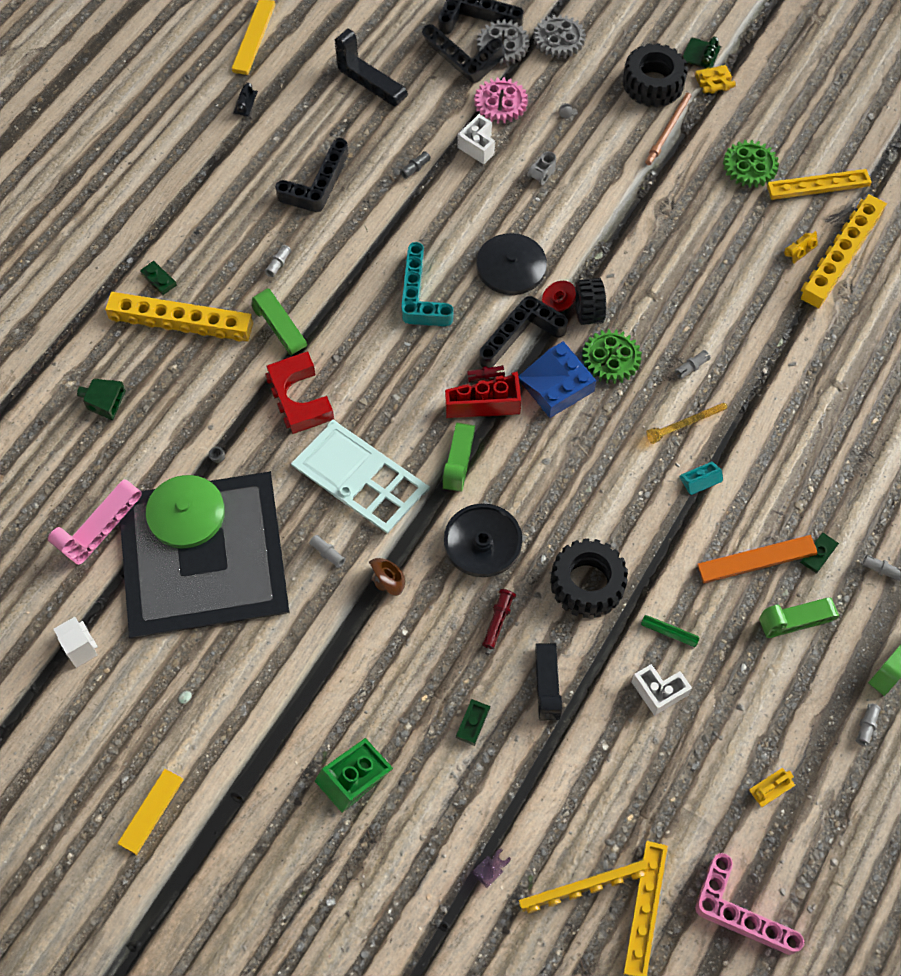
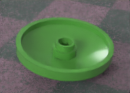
M194 475L177 476L163 482L153 491L146 506V520L153 535L162 543L175 548H191L205 543L217 533L225 515L224 502L216 486L207 479Z

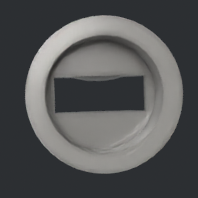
M569 103L562 104L559 109V115L563 118L571 117L572 106Z

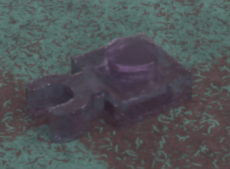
M502 849L496 851L493 860L487 856L472 871L473 875L486 888L504 872L500 867L507 866L511 860L510 857L505 861L499 858L503 851Z

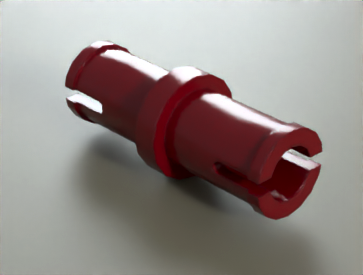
M504 365L490 368L485 366L483 369L468 370V376L475 375L474 377H468V381H489V379L501 375L505 377V372L497 373V371L504 370Z

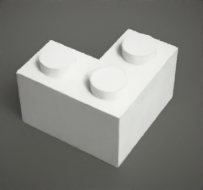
M478 114L458 134V148L482 164H485L494 155L495 140L490 138L492 135V122Z
M73 617L53 629L65 653L76 668L98 656L95 648L98 646L83 621L78 622L76 617Z
M652 664L635 673L631 681L654 716L687 697L692 689L681 671L663 681Z

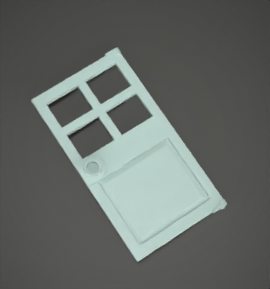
M331 420L317 438L291 463V466L387 534L422 495H425L430 489L429 485L422 482L335 420ZM384 465L398 473L397 477L385 489L371 480ZM404 478L418 487L405 503L391 494ZM365 485H368L380 494L367 509L353 500ZM385 498L399 507L386 523L372 514Z

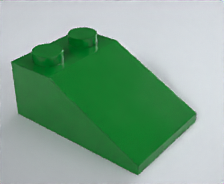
M364 738L323 767L314 782L343 813L389 774L393 767Z

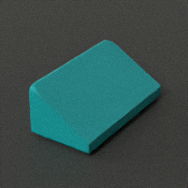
M709 462L679 475L690 495L723 481L722 470L714 462Z

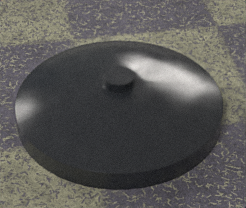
M516 233L501 234L489 239L480 248L476 262L477 273L481 281L491 290L505 295H520L533 290L542 282L547 267V259L542 247L533 239Z
M474 504L459 510L449 520L444 532V548L450 562L463 573L474 577H492L505 572L516 562L522 549V532L517 520L505 509L492 504Z

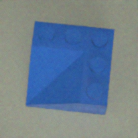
M564 341L545 352L518 376L521 384L549 418L593 393L596 385V379Z

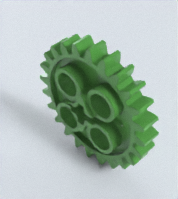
M744 140L743 144L738 141L737 145L732 144L731 148L727 149L723 160V170L727 171L726 176L731 175L730 180L736 179L735 184L742 182V187L745 184H748L749 188L752 185L758 188L759 184L764 186L765 182L768 183L771 179L774 180L777 174L779 163L777 162L778 157H775L776 152H771V147L766 149V144L761 146L760 141L754 144L753 140L750 143Z
M608 329L606 334L601 330L600 335L594 333L593 338L589 337L582 351V361H584V366L588 367L587 370L593 372V377L598 375L599 381L604 378L607 384L609 380L616 384L617 379L623 383L624 377L629 380L630 374L635 375L636 370H639L642 352L639 351L640 346L635 345L636 340L630 341L631 335L625 337L624 331L618 334L617 329L614 333H611L610 329Z

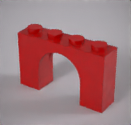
M308 351L266 365L268 373H265L267 382L273 385V388H271L274 399L278 398L279 403H277L279 412L280 414L284 413V424L286 429L290 428L292 434L335 420L334 412L327 396L299 403L291 400L286 395L291 385L316 375L314 364Z

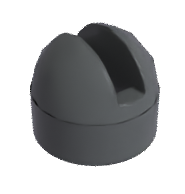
M216 446L209 451V457L213 462L221 463L225 459V452L221 447Z

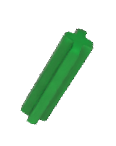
M644 615L642 619V626L682 643L696 647L699 642V636L656 618Z

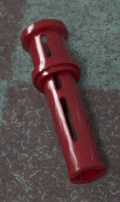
M499 590L500 596L497 604L493 606L494 614L482 646L485 648H495L503 622L511 612L510 606L516 598V594L510 590Z

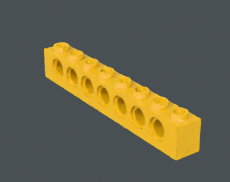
M870 194L867 195L865 200H860L857 206L858 210H854L849 218L851 221L844 224L841 229L842 234H837L833 241L834 246L830 245L825 253L826 258L822 257L817 265L818 270L814 269L812 271L809 283L805 282L801 288L803 292L801 300L820 309L883 214L887 205L886 202Z
M111 292L105 308L108 318L115 322L122 321L133 325L141 324L148 327H160L166 330H178L184 333H197L202 336H216L220 339L228 338L239 342L249 341L253 327L252 315L249 313Z

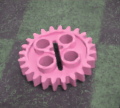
M497 77L496 81L490 79V83L484 81V86L479 85V89H476L474 99L476 111H480V115H485L486 119L491 118V122L497 120V124H499L500 120H503V123L506 124V120L512 122L513 118L518 120V115L523 116V111H526V106H528V94H526V89H522L523 85L517 86V81L511 83L512 79L508 81L505 80V77L502 80H499ZM501 90H504L502 99V109L501 111H499Z

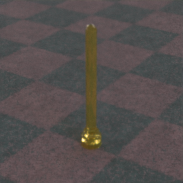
M721 403L661 429L651 428L646 431L647 438L651 444L657 443L664 435L724 411L728 405Z

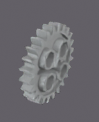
M559 14L558 18L553 15V18L547 16V19H541V23H537V27L534 29V44H536V48H540L541 53L546 52L545 56L551 54V58L557 55L558 59H560V56L566 59L567 55L572 57L573 53L578 54V50H582L586 38L585 29H582L583 25H578L579 21L573 22V17L568 19V15L562 18L561 14Z
M505 19L503 23L497 20V24L491 22V26L485 25V29H481L477 39V51H480L493 38H499L502 41V33L505 32L504 48L506 54L498 63H500V66L503 63L509 66V62L515 64V59L520 61L521 56L525 57V52H528L529 36L527 31L523 30V26L518 27L517 22L513 25L512 20L509 23H506Z

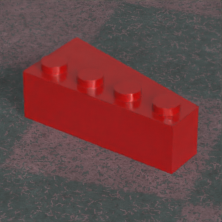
M518 371L506 377H503V375L497 376L495 380L487 382L482 380L478 381L475 385L470 386L466 384L446 389V418L520 414L521 393Z

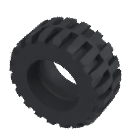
M649 43L646 46H639L626 59L623 74L624 90L632 100L635 99L639 104L643 103L648 107L650 105L654 107H659V105L666 106L669 102L673 103L682 95L688 73L687 63L681 53L678 54L675 48L671 49L666 44L663 46L660 45L661 43H656L655 45ZM657 72L664 75L665 77L652 78L645 75L644 73Z
M587 538L583 539L580 543L579 540L572 542L571 547L569 545L563 547L562 552L557 554L553 562L551 572V591L555 594L557 603L562 602V608L566 611L568 609L572 610V614L575 616L578 613L583 614V618H589V615H594V618L600 617L602 612L604 614L610 613L611 609L616 608L623 598L628 581V568L625 567L626 562L624 558H619L620 552L617 549L612 550L611 545L605 543V545L601 544V540L598 539L592 542ZM593 566L602 571L606 576L607 585L597 591H586L574 584L570 574L577 567Z

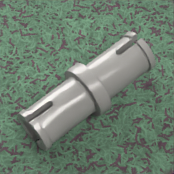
M282 245L277 254L272 256L271 263L265 269L267 276L274 277L279 268L283 267L285 259L291 253L289 246Z
M702 350L698 355L693 358L690 357L685 364L675 369V373H680L677 376L683 379L692 371H697L699 366L709 361L711 357L710 355L705 356L708 352Z
M319 535L311 538L309 544L318 550L324 559L327 558L337 568H340L345 563L346 558L334 550L332 544H327Z
M866 554L862 566L877 571L881 576L884 574L900 582L901 569L888 564L886 560L881 561Z
M868 704L865 716L860 721L861 728L856 742L862 746H869L872 733L877 728L876 721L881 708L876 704Z

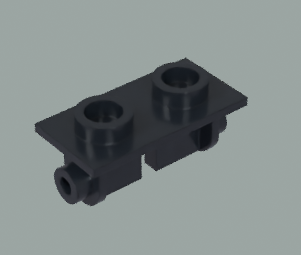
M247 82L243 85L233 114L249 117L258 93L257 90H253L251 83Z

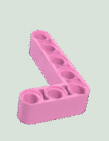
M121 481L73 536H70L66 531L58 527L50 533L48 541L77 565L82 564L141 497V491L129 481Z
M725 853L717 854L709 864L695 906L697 914L704 919L785 954L792 955L801 950L804 946V939L799 932L722 899L733 862L729 855ZM716 861L724 862L726 870H720L716 865ZM709 881L717 882L719 890L711 889ZM702 902H709L712 906V911L704 910ZM723 911H730L733 915V920L725 919ZM745 919L753 922V930L746 928L744 924ZM766 928H770L774 931V939H770L767 937L765 932ZM788 937L795 940L796 948H791L787 944Z

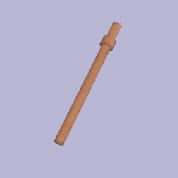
M690 93L684 95L657 143L650 149L649 156L645 161L647 165H651L655 157L659 156L661 147L691 98Z

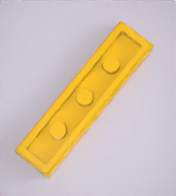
M167 769L163 770L118 841V845L135 855L139 853L184 781L183 778Z

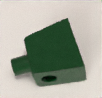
M93 379L89 388L83 386L78 388L77 396L84 398L83 402L89 411L113 420L126 390L122 381Z

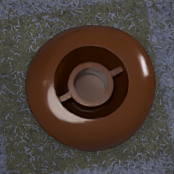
M374 558L369 561L374 571L371 579L374 581L375 587L381 591H387L393 596L400 595L406 584L405 576L400 568L384 558Z

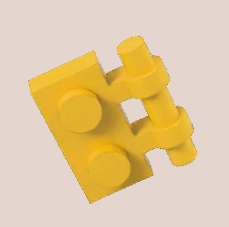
M727 65L695 72V78L700 88L703 87L704 94H713L719 90L727 91L736 86L735 81H731L732 76Z

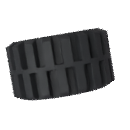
M600 278L577 280L575 285V307L579 323L581 325L604 323L607 307L605 287Z

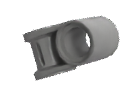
M551 151L544 152L530 167L527 177L534 178L539 181V184L544 185L556 169V155Z

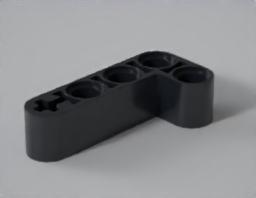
M536 643L535 658L539 721L560 720L562 715V697L559 694L556 643Z

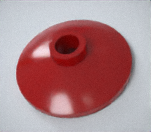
M557 281L545 289L542 302L561 312L568 309L574 303L576 292L571 282Z

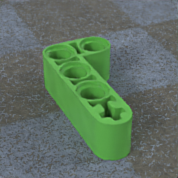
M269 288L252 297L251 306L258 317H264L291 356L307 346L304 337Z
M456 423L448 463L445 464L443 489L463 491L475 425Z
M828 597L786 609H781L780 605L768 607L762 612L759 621L766 638H773L832 622L839 618V614L832 598Z
M901 644L868 682L883 696L901 678Z

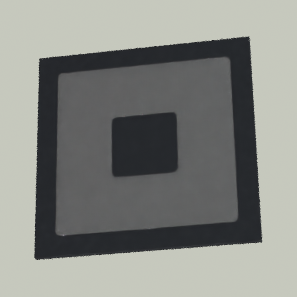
M271 471L211 480L210 482L219 490L224 502L225 515L223 523L211 539L191 548L168 546L153 535L146 520V506L155 489L141 491L139 500L120 520L130 639L290 613Z

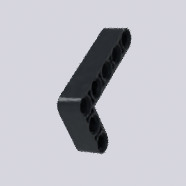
M446 0L438 16V29L447 35L453 31L460 14L493 22L494 24H497V20L500 23H503L504 19L506 23L512 20V24L514 25L517 22L519 27L523 26L524 11L518 6L496 0Z
M428 24L422 29V34L428 45L472 83L479 82L506 54L502 41L499 38H493L471 58L434 25Z
M347 28L335 38L337 67L344 75L394 107L408 96L404 86L358 57L357 37L351 29Z
M336 138L332 142L311 187L287 180L278 181L275 185L278 201L312 212L322 211L348 158L347 141L343 138Z
M533 296L525 297L481 347L480 365L482 367L487 366V368L493 367L530 323L535 324L554 337H563L567 331V317Z

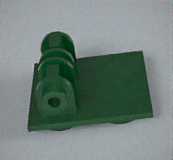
M691 37L683 57L688 63L707 69L713 68L722 46L719 45L717 37L711 38L709 42Z

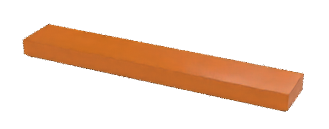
M807 535L698 563L697 567L704 584L817 555V549L812 536Z

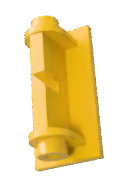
M814 231L812 234L810 232L803 234L802 237L796 240V243H792L785 248L784 254L787 257H792L793 264L818 246L817 231Z
M782 767L750 788L749 791L762 808L794 787L795 784L792 781L794 776L791 771L788 770L786 772Z

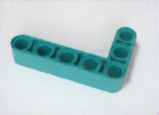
M413 242L408 246L401 305L402 320L407 324L450 326L454 318L452 305L420 301L424 247L419 242Z

